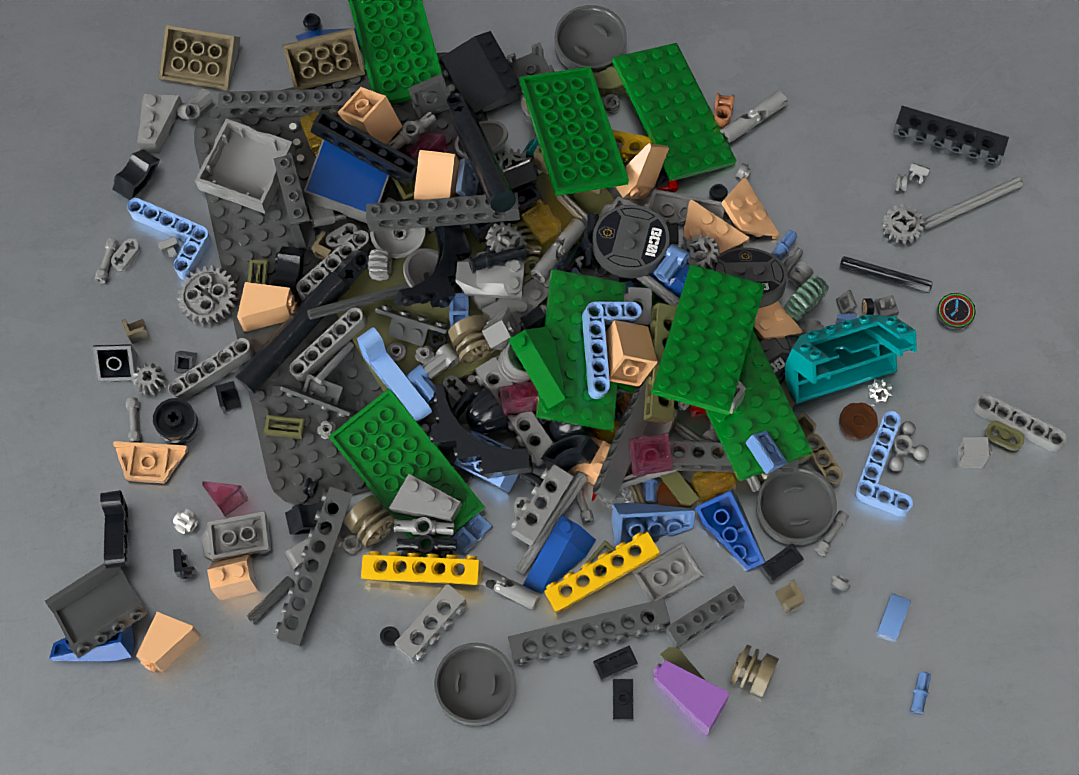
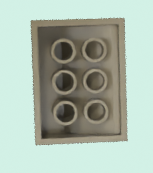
M165 25L158 79L228 90L238 57L240 37Z
M354 28L282 45L294 90H303L365 75Z

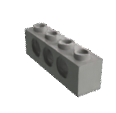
M554 464L551 469L546 468L541 476L544 479L541 485L536 484L531 492L534 495L532 500H527L521 509L524 512L521 518L516 517L511 527L514 529L511 534L532 546L574 476ZM546 484H552L555 487V491H548ZM542 500L545 503V508H539L536 505V501ZM526 517H533L535 524H529L526 521Z
M447 583L394 643L396 648L413 663L417 659L421 660L426 654L428 646L430 644L434 645L440 638L439 634L443 629L447 630L453 623L452 619L457 614L461 615L464 612L467 604L466 599ZM443 606L451 607L448 613H442L440 609ZM434 620L438 622L435 628L427 627L429 621ZM422 635L424 640L421 643H415L414 638Z

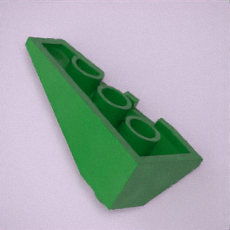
M547 327L526 329L508 339L547 408L551 410L566 401L560 360L557 353V343Z

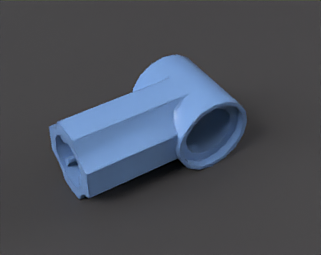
M671 244L665 253L663 261L654 271V275L662 282H669L679 267L682 268L686 264L690 253L675 244Z
M419 365L405 376L427 404L434 403L433 394L436 392V387L431 382L425 369Z

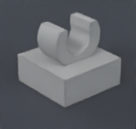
M912 163L909 170L913 172L910 174L909 180H912L914 175H919V184H921L924 176H928L930 168Z
M175 236L158 243L162 252L167 250L170 258L177 255L174 247L178 246L179 243Z
M893 295L875 299L874 304L878 315H898L899 310Z

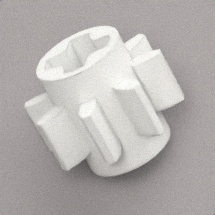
M885 378L882 380L874 379L873 384L868 385L870 390L869 397H874L876 403L879 401L886 402L888 396H892V391L890 390L892 388L891 383L886 384Z
M186 509L185 513L179 511L173 520V523L176 524L175 529L184 535L186 531L193 532L198 523V520L195 519V513L189 509Z

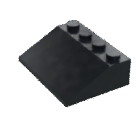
M491 31L472 37L440 57L458 93L462 94L468 109L474 112L475 115L520 100L522 94L520 82Z

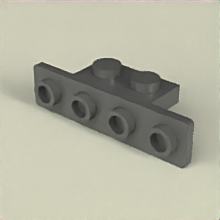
M383 304L375 309L376 313L392 317L387 336L416 345L425 346L429 329L447 334L450 329L444 322L436 321L434 323L428 321L429 318L418 315V317H415L405 310L395 311L389 305Z
M309 373L307 375L303 390L290 385L281 386L280 390L284 391L286 396L292 398L300 397L307 404L313 405L315 403L320 405V408L323 410H334L341 417L348 418L356 413L355 410L339 404L345 386L324 379L319 384L315 381L316 375Z

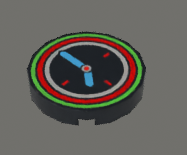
M950 293L944 296L937 307L939 321L946 328L952 330L966 328L973 322L976 314L975 305L972 300L960 293Z

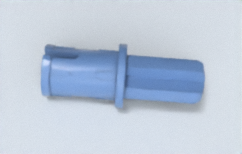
M789 230L783 239L776 243L777 246L771 254L781 260L785 253L790 251L789 248L796 240L797 234Z
M656 478L644 481L646 502H656V485H658V481Z
M927 672L919 673L916 689L913 690L915 694L911 711L916 713H924L926 698L929 696L928 689L931 674Z

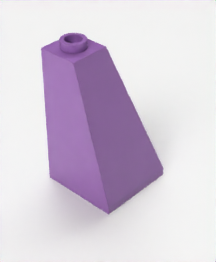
M664 660L662 665L659 663L653 672L656 675L654 678L655 683L708 736L726 705L730 693Z

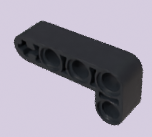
M121 490L101 493L100 502L105 515V567L109 569L127 566L129 515L126 501Z

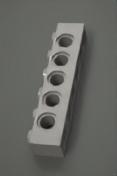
M496 357L475 368L476 381L480 386L483 385L498 401L504 412L503 414L507 418L508 429L510 432L514 431L517 435L516 441L521 448L524 446L531 452L532 463L535 462L537 467L545 463L541 457L553 445V442L514 384L501 374ZM493 379L499 381L496 385L489 383ZM506 394L509 398L502 400L500 396ZM512 410H518L519 414L511 415L510 412ZM523 425H528L530 427L526 431L520 429V427ZM534 440L540 442L538 446H532L530 443Z

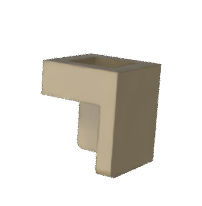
M324 231L321 232L311 248L313 256L322 261L333 252L326 247L327 234Z
M126 319L122 320L126 334L132 344L150 338L143 319L128 324Z
M803 411L796 418L807 437L809 434L815 433L817 424Z
M794 579L790 581L789 585L775 592L786 613L804 605L805 598Z

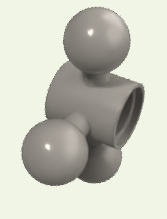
M905 421L901 424L900 431L902 435L895 439L892 446V452L895 456L890 458L888 465L893 471L903 469L904 460L902 457L907 456L909 452L913 453L917 460H925L929 455V450L926 446H912V440L909 436L915 433L916 427L910 421ZM903 443L907 449H901L897 444Z

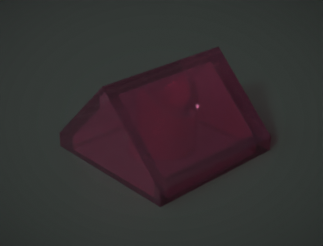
M425 132L405 155L418 162L420 150L444 153L448 149L446 137L443 134Z
M533 382L499 387L503 414L505 416L537 410L538 391Z
M668 433L629 439L628 450L633 476L673 471Z
M202 482V486L225 517L248 500V496L241 485Z

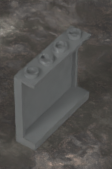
M289 154L274 158L289 220L299 248H304V252L310 251L317 239L308 216L303 197L304 191L302 183L298 179L293 156Z
M105 563L45 600L70 644L69 648L78 659L148 614L122 568L106 569Z

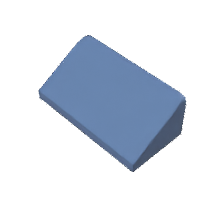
M767 431L752 434L746 441V445L765 474L771 473L787 464L786 459Z

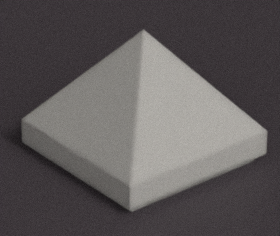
M848 290L836 299L842 314H848L858 307L851 290Z

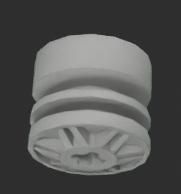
M508 343L498 358V368L501 374L513 383L529 381V375L511 344Z

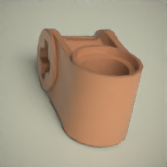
M720 93L716 94L714 119L720 129L730 124L735 95L725 96L720 95Z

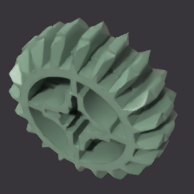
M818 275L811 277V279H808L807 282L799 287L784 305L786 313L795 322L800 321L825 297L829 286Z

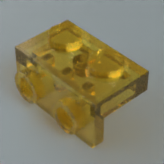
M541 199L537 200L535 207L521 215L522 220L542 246L561 234V221L558 217L552 215L549 205L543 203Z

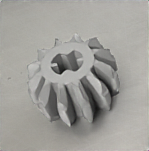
M371 250L368 262L371 279L382 281L390 278L393 266L392 255L389 250Z
M144 363L143 369L137 367L139 373H133L135 378L133 384L137 386L138 392L142 391L144 395L150 392L154 395L155 390H162L160 386L165 385L163 379L166 376L162 372L161 367H156L154 363L149 367Z

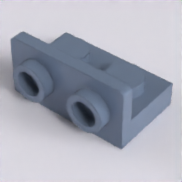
M466 158L461 159L455 193L461 197L476 196L479 180L470 161Z

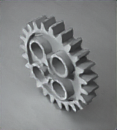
M204 266L203 271L197 268L196 274L190 272V278L184 277L187 281L186 284L180 283L183 289L177 291L181 295L177 297V300L181 302L178 306L182 309L181 312L189 320L192 319L194 323L199 321L204 325L205 321H207L211 325L212 319L218 323V317L221 316L225 319L224 313H231L228 308L235 307L232 301L238 300L234 295L238 293L235 288L237 284L233 281L232 276L220 267L216 270L214 266H211L210 270H208ZM196 286H199L201 289H203L204 292H206L208 295H211L216 301L220 303L216 304L215 302H213L207 295H204L200 290H198Z

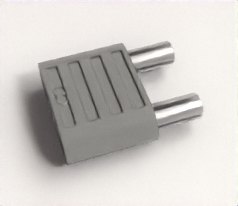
M305 201L312 227L334 224L337 220L346 219V215L343 213L334 214L332 209H325Z

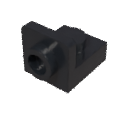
M173 549L174 573L177 577L190 579L193 575H197V570L194 566L185 567L188 566L187 554L184 555L181 549Z

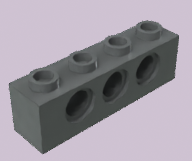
M732 586L667 626L666 634L674 646L679 648L744 608L745 601L736 587Z

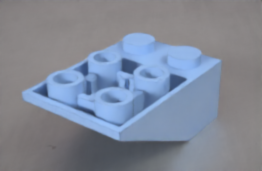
M473 430L470 433L484 443L495 447L511 449ZM458 458L456 459L455 465L507 492H510L519 475L487 479L479 470V462L482 461L462 463Z

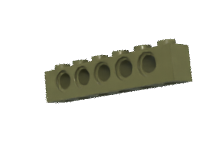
M658 303L651 307L650 335L658 362L646 377L644 421L666 424L675 417L674 400L653 395L651 392L665 349L663 341L667 342L677 306ZM664 323L668 325V329L665 328ZM659 398L663 400V405L660 404Z

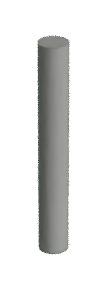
M348 342L315 377L317 383L320 384L353 349L354 345L352 342Z

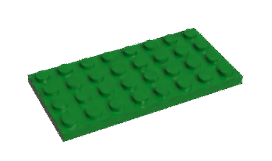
M348 0L371 91L386 96L390 104L411 100L408 88L439 74L442 75L422 0Z
M677 43L613 57L612 63L652 144L665 145L669 148L663 167L670 181L735 165L737 160L724 134L720 132L721 129L715 122L714 115Z
M591 66L521 76L519 82L555 196L628 185L629 178Z
M690 264L651 394L729 415L765 284Z
M551 270L545 327L549 329L557 343V353L560 360L566 401L549 410L538 392L536 418L610 431L614 429L618 383L610 381V388L601 399H594L589 395L582 314L591 302H624L626 283L560 270ZM589 311L592 316H597L594 311ZM608 311L611 316H616L613 311ZM605 325V332L610 327V325ZM590 329L593 334L598 335L595 329ZM592 348L595 353H600L597 348ZM593 366L595 371L601 372L598 366ZM595 385L598 391H603L600 385Z
M752 330L739 381L746 388L743 401L733 414L729 413V415L705 409L739 482L764 472L746 445V441L752 434L767 431L787 463L812 454V449L754 330Z
M387 389L328 436L395 519L412 521L413 519L421 518L408 514L392 513L389 509L408 474L461 502L462 508L453 522L455 523L454 533L486 508L390 389ZM422 523L420 525L421 532H426L429 529V523ZM405 532L409 539L421 537L420 535L412 534V532ZM436 534V536L431 537H439V539H448L452 535ZM430 540L424 541L422 549H429L432 542Z

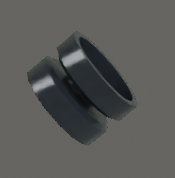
M169 398L161 402L154 411L153 425L162 440L167 444L186 445L197 436L200 429V421L192 406L186 400Z

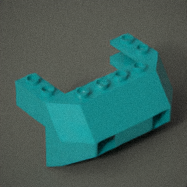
M860 315L856 319L844 320L842 323L828 325L817 331H809L807 334L799 336L785 362L786 386L797 404L897 372V355L901 357L903 352L908 350L917 352L916 330L895 316Z

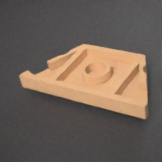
M744 177L723 200L722 206L736 229L743 234H751L757 237L768 235L772 236V239H777L780 233L749 182Z
M692 199L689 201L683 240L688 239L691 241L693 235L695 238H698L699 234H702L703 238L709 235L710 239L714 238L718 244L720 254L750 241L748 236Z
M778 301L758 309L753 330L761 340L785 338L788 335L800 336L802 334V329L786 313V310Z
M113 442L125 479L132 482L165 484L188 451V447L184 445Z

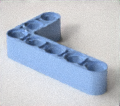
M139 198L129 200L127 209L134 220L173 237L175 236L177 239L185 242L173 265L181 279H184V277L190 278V272H195L211 244L208 230L202 225ZM205 235L204 238L198 239L200 236ZM191 251H196L192 255L189 254ZM183 266H187L185 270H180Z
M591 302L582 314L588 393L594 399H601L610 388L605 325H611L614 320L635 323L642 311L636 302ZM589 311H594L597 316H592ZM608 311H613L616 316H611ZM627 311H632L634 316H630ZM590 329H595L598 335L593 334ZM592 348H597L600 353H595ZM593 366H598L601 372L595 371ZM595 385H600L603 391H598Z
M372 327L359 336L357 341L363 357L414 420L418 423L432 413L427 402L386 352L384 342L377 330Z
M888 411L882 418L855 496L862 503L902 517L910 512L913 506L912 498L907 494L878 484L901 420L897 412ZM886 420H893L895 425H889ZM880 437L888 438L889 442H882ZM880 454L883 459L878 460L873 455ZM867 472H875L876 477H870ZM866 488L870 491V494L865 495L860 489ZM885 495L888 497L889 501L884 502L879 498V496ZM904 502L908 508L903 509L899 507L898 503Z

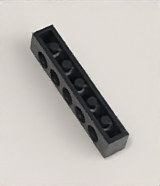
M901 106L893 133L901 137H910L918 142H927L935 147L947 148L955 153H964L972 158L984 159L993 164L1001 163L1009 140L1008 136L906 106Z
M323 109L320 110L312 124L310 131L312 134L408 187L417 173V161Z

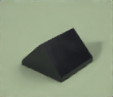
M132 344L93 345L97 381L135 380L133 373H136L137 352Z

